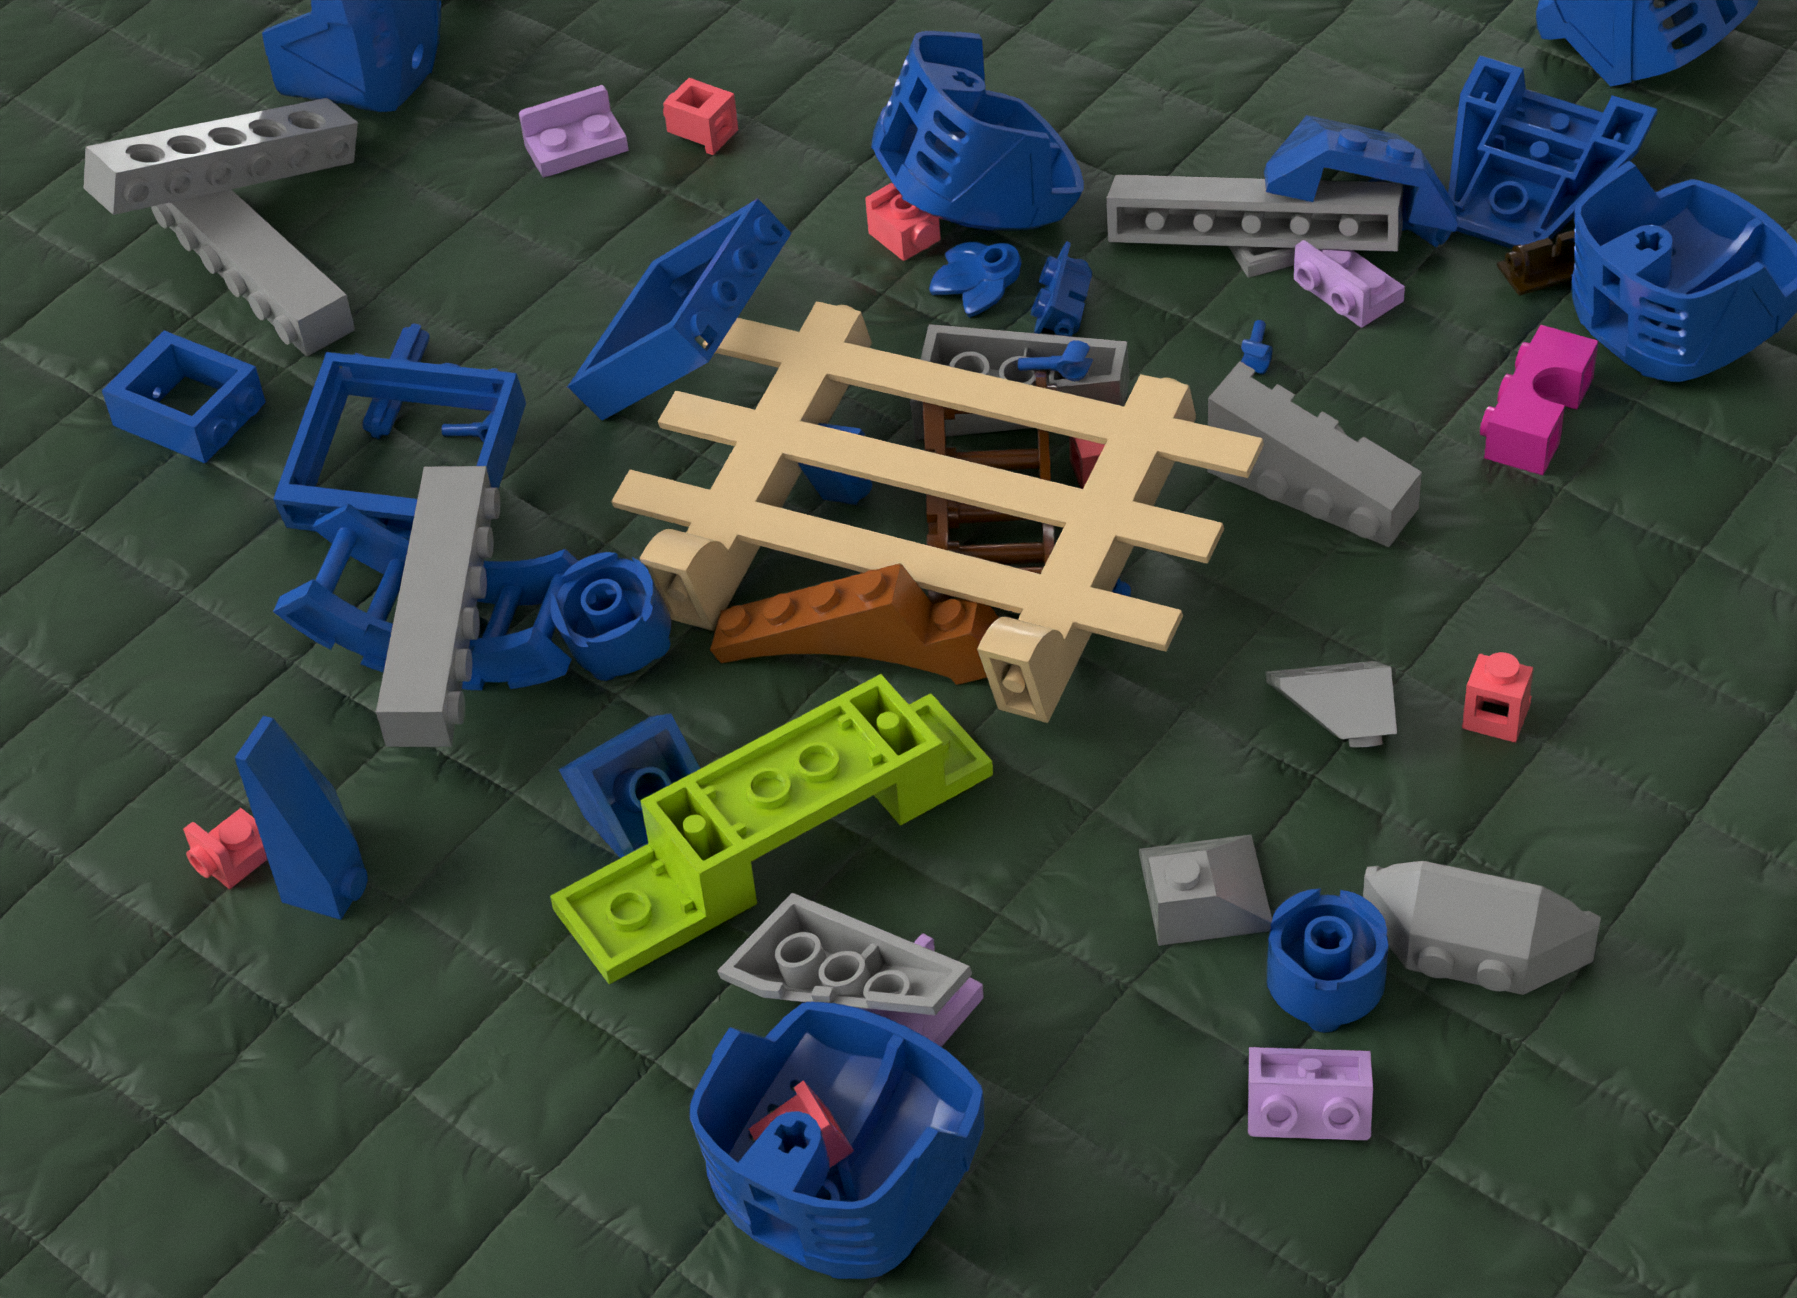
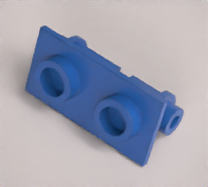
M1068 241L1064 244L1057 258L1048 257L1042 269L1039 283L1045 285V289H1040L1031 310V315L1037 318L1034 329L1035 334H1040L1045 327L1054 331L1058 336L1071 337L1080 328L1085 305L1083 302L1087 297L1092 270L1085 260L1068 257L1071 244Z

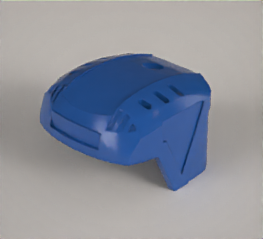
M311 0V12L269 27L262 32L273 82L281 95L296 98L303 97L310 100L328 98L333 103H343L358 109L376 112L395 111L422 84L427 75L433 71L440 40L441 0Z
M1539 0L1536 10V22L1542 39L1566 38L1611 87L1661 75L1687 64L1726 37L1752 12L1759 0H1664L1665 6L1661 8H1655L1654 0ZM1668 17H1671L1674 27L1670 29L1663 27V21ZM1680 37L1681 42L1688 45L1680 49H1674L1672 42Z
M922 31L916 33L909 48L908 56L900 70V76L892 90V95L880 113L873 131L871 145L890 180L903 196L902 199L941 219L966 227L985 230H1031L1060 221L1079 200L1084 190V180L1079 165L1059 134L1036 110L1023 100L985 89L983 43L979 34Z
M1628 161L1608 174L1606 179L1584 194L1574 209L1575 264L1572 274V299L1579 321L1593 337L1643 376L1664 381L1682 382L1706 375L1755 349L1775 333H1778L1797 313L1796 241L1771 217L1730 191L1707 182L1691 179L1654 192L1636 165Z
M805 1002L787 1014L766 1037L732 1027L728 1029L712 1054V1061L693 1094L690 1103V1121L706 1161L707 1177L718 1203L735 1226L756 1242L807 1269L836 1279H867L882 1276L908 1257L914 1246L925 1235L948 1203L964 1173L969 1170L983 1133L984 1097L981 1085L963 1064L948 1051L914 1030L860 1008L836 1003ZM803 1080L829 1108L854 1150L831 1168L821 1129L817 1121L809 1114L794 1111L777 1116L755 1142L751 1140L753 1136L749 1128L766 1117L771 1111L797 1095L792 1088Z

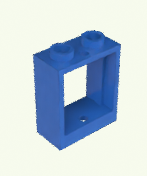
M163 331L102 389L113 426L202 463H206L221 447L226 445L229 439L266 402L256 366L167 331ZM185 376L218 389L193 416L159 403Z

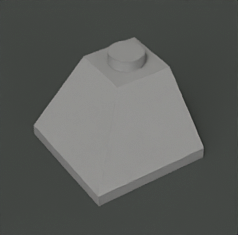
M1375 661L1265 672L1266 683L1334 736L1340 739L1349 738V747L1382 745V735L1397 734L1390 666Z
M1252 835L1139 849L1158 946L1270 931L1272 917Z

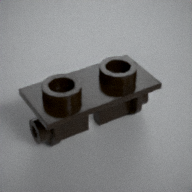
M1574 230L1557 235V242L1554 246L1549 237L1525 245H1515L1512 248V252L1506 253L1505 260L1497 262L1498 269L1519 296L1572 280L1575 264Z

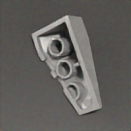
M791 893L717 970L720 979L763 998L836 1003L858 1008L936 1015L972 975L969 965L794 893Z

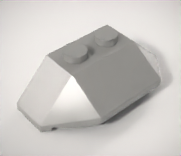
M1427 861L1393 864L1386 868L1371 866L1366 869L1363 897L1371 902L1384 917L1387 926L1388 945L1406 969L1422 972L1433 978H1449L1481 985L1492 991H1508L1524 995L1590 964L1594 960L1601 917L1590 911L1583 912L1570 900L1543 886Z

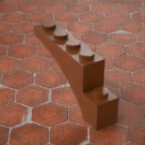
M899 563L721 610L710 651L720 663L782 654H830L862 657L897 663L951 678L955 685L987 678L977 648L988 628L999 617L989 605L962 598L949 599L933 604L905 567Z

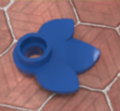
M980 242L959 244L945 252L949 264L943 265L934 274L929 290L931 295L963 294V306L967 316H975L996 304L1003 297L1005 287H1008L1017 280L1021 267L1020 254L1014 246L1007 243H997L990 246Z

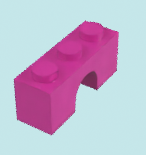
M1540 325L1531 343H1522L1516 357L1514 374H1506L1498 392V404L1496 407L1488 406L1481 422L1480 435L1486 437L1485 459L1544 475L1560 444L1565 406L1577 410L1594 378L1598 340Z

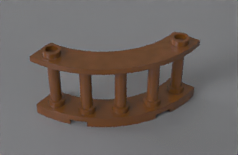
M1035 372L1037 387L1057 391V384H1046L1045 372ZM923 402L925 451L1002 470L1039 469L1040 479L1051 481L1049 431L1038 429V448L957 452L956 447H946L945 420H955L956 414L973 413ZM926 494L929 535H927L928 546L1003 565L1044 563L1045 566L1055 546L1053 525L1042 523L1043 542L960 546L959 540L950 541L949 529H959V523L1025 521L1029 519ZM1024 567L1018 569L1041 574L1044 567ZM928 590V598L933 604L944 602L954 597Z

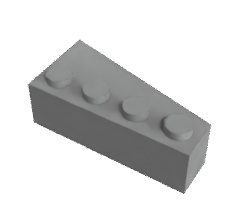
M929 324L920 359L1036 386L1035 372H1045L1046 384H1057V391L1120 406H1125L1130 381L1127 341ZM1073 340L1087 343L1090 350L1085 358L1093 359L1085 377L1075 382L1064 378L1059 371H1019L1018 369L1019 358L1062 356L1069 342ZM911 399L910 405L915 439H924L923 402ZM956 414L955 420H945L946 437L1032 428L977 414Z
M1239 361L1208 398V426L1263 438L1264 446L1249 478L1207 469V472L1225 481L1264 495L1271 500H1276L1303 511L1314 518L1322 519L1344 528L1360 537L1368 538L1390 547L1419 509L1422 472L1365 437H1362L1358 442L1348 437L1338 425V420L1323 411L1318 417L1312 415L1292 402L1295 394L1278 384L1271 390L1252 378L1255 373L1254 369Z

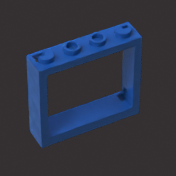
M757 198L652 261L567 387L600 420H604L708 363L792 233ZM700 335L708 343L705 349L695 340L697 336Z
M326 352L273 500L286 528L315 531L312 527L316 520L349 503L381 527L406 540H410L417 499L316 487L348 395L493 411V417L476 466H486L491 488L499 489L526 406V400L517 373L498 371L497 368L489 370L466 368L452 363L439 365L413 362L406 358L385 359L367 357L359 353L349 355Z

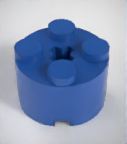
M612 552L597 553L573 564L561 577L564 583L557 595L555 596L553 592L550 600L551 618L573 657L581 667L591 672L595 678L604 681L611 680L616 676L630 674L643 668L652 660L664 656L671 644L669 638L671 630L670 612L648 569L641 561L633 557V561L619 558L617 553Z
M1311 889L1295 894L1278 907L1273 915L1268 937L1267 986L1274 1000L1283 1010L1293 1017L1307 1022L1315 1031L1325 1033L1337 1030L1342 1024L1362 1018L1378 1004L1385 989L1389 945L1385 919L1380 911L1367 899L1356 893L1340 890V896L1320 895L1321 889Z

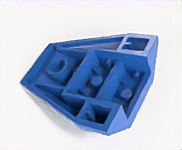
M1480 55L1460 93L1448 190V194L1454 202L1458 220L1456 231L1511 249L1515 245H1525L1548 237L1551 240L1574 217V209L1584 194L1606 179L1608 174L1630 161L1639 152L1657 116V109L1612 95L1604 112H1600L1526 89L1523 68Z
M1306 115L1266 163L1264 177L1267 193L1314 202L1323 168L1326 167L1403 184L1404 202L1409 223L1456 232L1458 220L1454 202L1422 150L1397 134Z

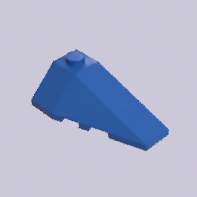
M263 715L235 756V761L282 903L341 920L351 903L357 901L362 896L367 884V871L364 868L357 841L334 786L276 720Z

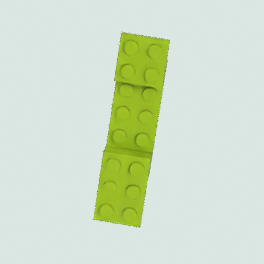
M879 674L640 800L648 844L551 895L553 910L610 985L755 906L757 898L751 861L873 795L901 826L993 775L992 760L931 693L908 704L883 675Z

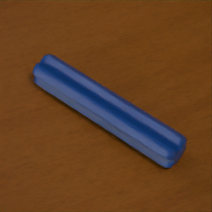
M416 323L411 324V327L403 328L390 359L406 358L413 362H420L430 340L429 333L422 330L421 325ZM372 398L362 422L363 429L370 432L371 437L380 439L382 435L390 434L403 401Z

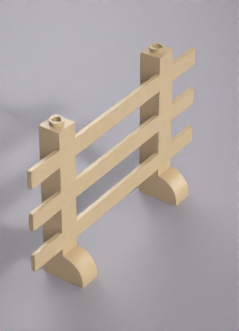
M816 301L799 332L737 318L715 353L778 368L755 410L675 391L660 416L658 424L662 429L735 446L710 490L629 470L611 501L614 508L689 527L686 533L673 529H665L659 532L648 543L639 559L653 578L669 609L671 620L711 631L715 630L721 610H725L729 605L760 546L862 573L901 563L920 588L1019 613L1018 620L1000 617L994 621L983 636L977 650L998 709L1048 723L1092 633L1167 652L1183 618L1182 610L1113 593L1112 590L1134 546L1207 564L1224 531L1223 523L1154 506L1175 461L1249 478L1264 443L1263 438L1194 423L1196 413L1190 387L1172 378L1160 379L1140 374L1125 406L1115 405L870 348L872 342L861 311L847 305L835 306ZM706 341L703 342V347L705 349L708 345ZM850 384L1104 444L1105 446L1084 488L1080 489L818 424L829 423ZM798 463H803L1061 527L1063 530L1041 574L783 509L782 506L802 472Z

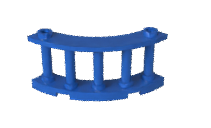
M348 503L319 518L312 527L332 543L316 580L312 579L281 595L273 612L318 644L331 650L334 643H337L348 650L362 655L361 665L384 673L393 627L392 623L386 621L400 591L409 540L381 527ZM566 549L529 560L484 561L483 566L487 577L486 595L484 599H477V602L495 604V607L482 638L470 640L472 676L469 682H463L462 689L482 690L485 682H508L507 684L510 689L522 688L566 675L571 658L551 641L556 626L550 614L552 594L554 592L556 596L564 583L561 577L568 568L578 562ZM350 556L384 574L367 613L333 594ZM542 604L533 627L506 635L518 605Z

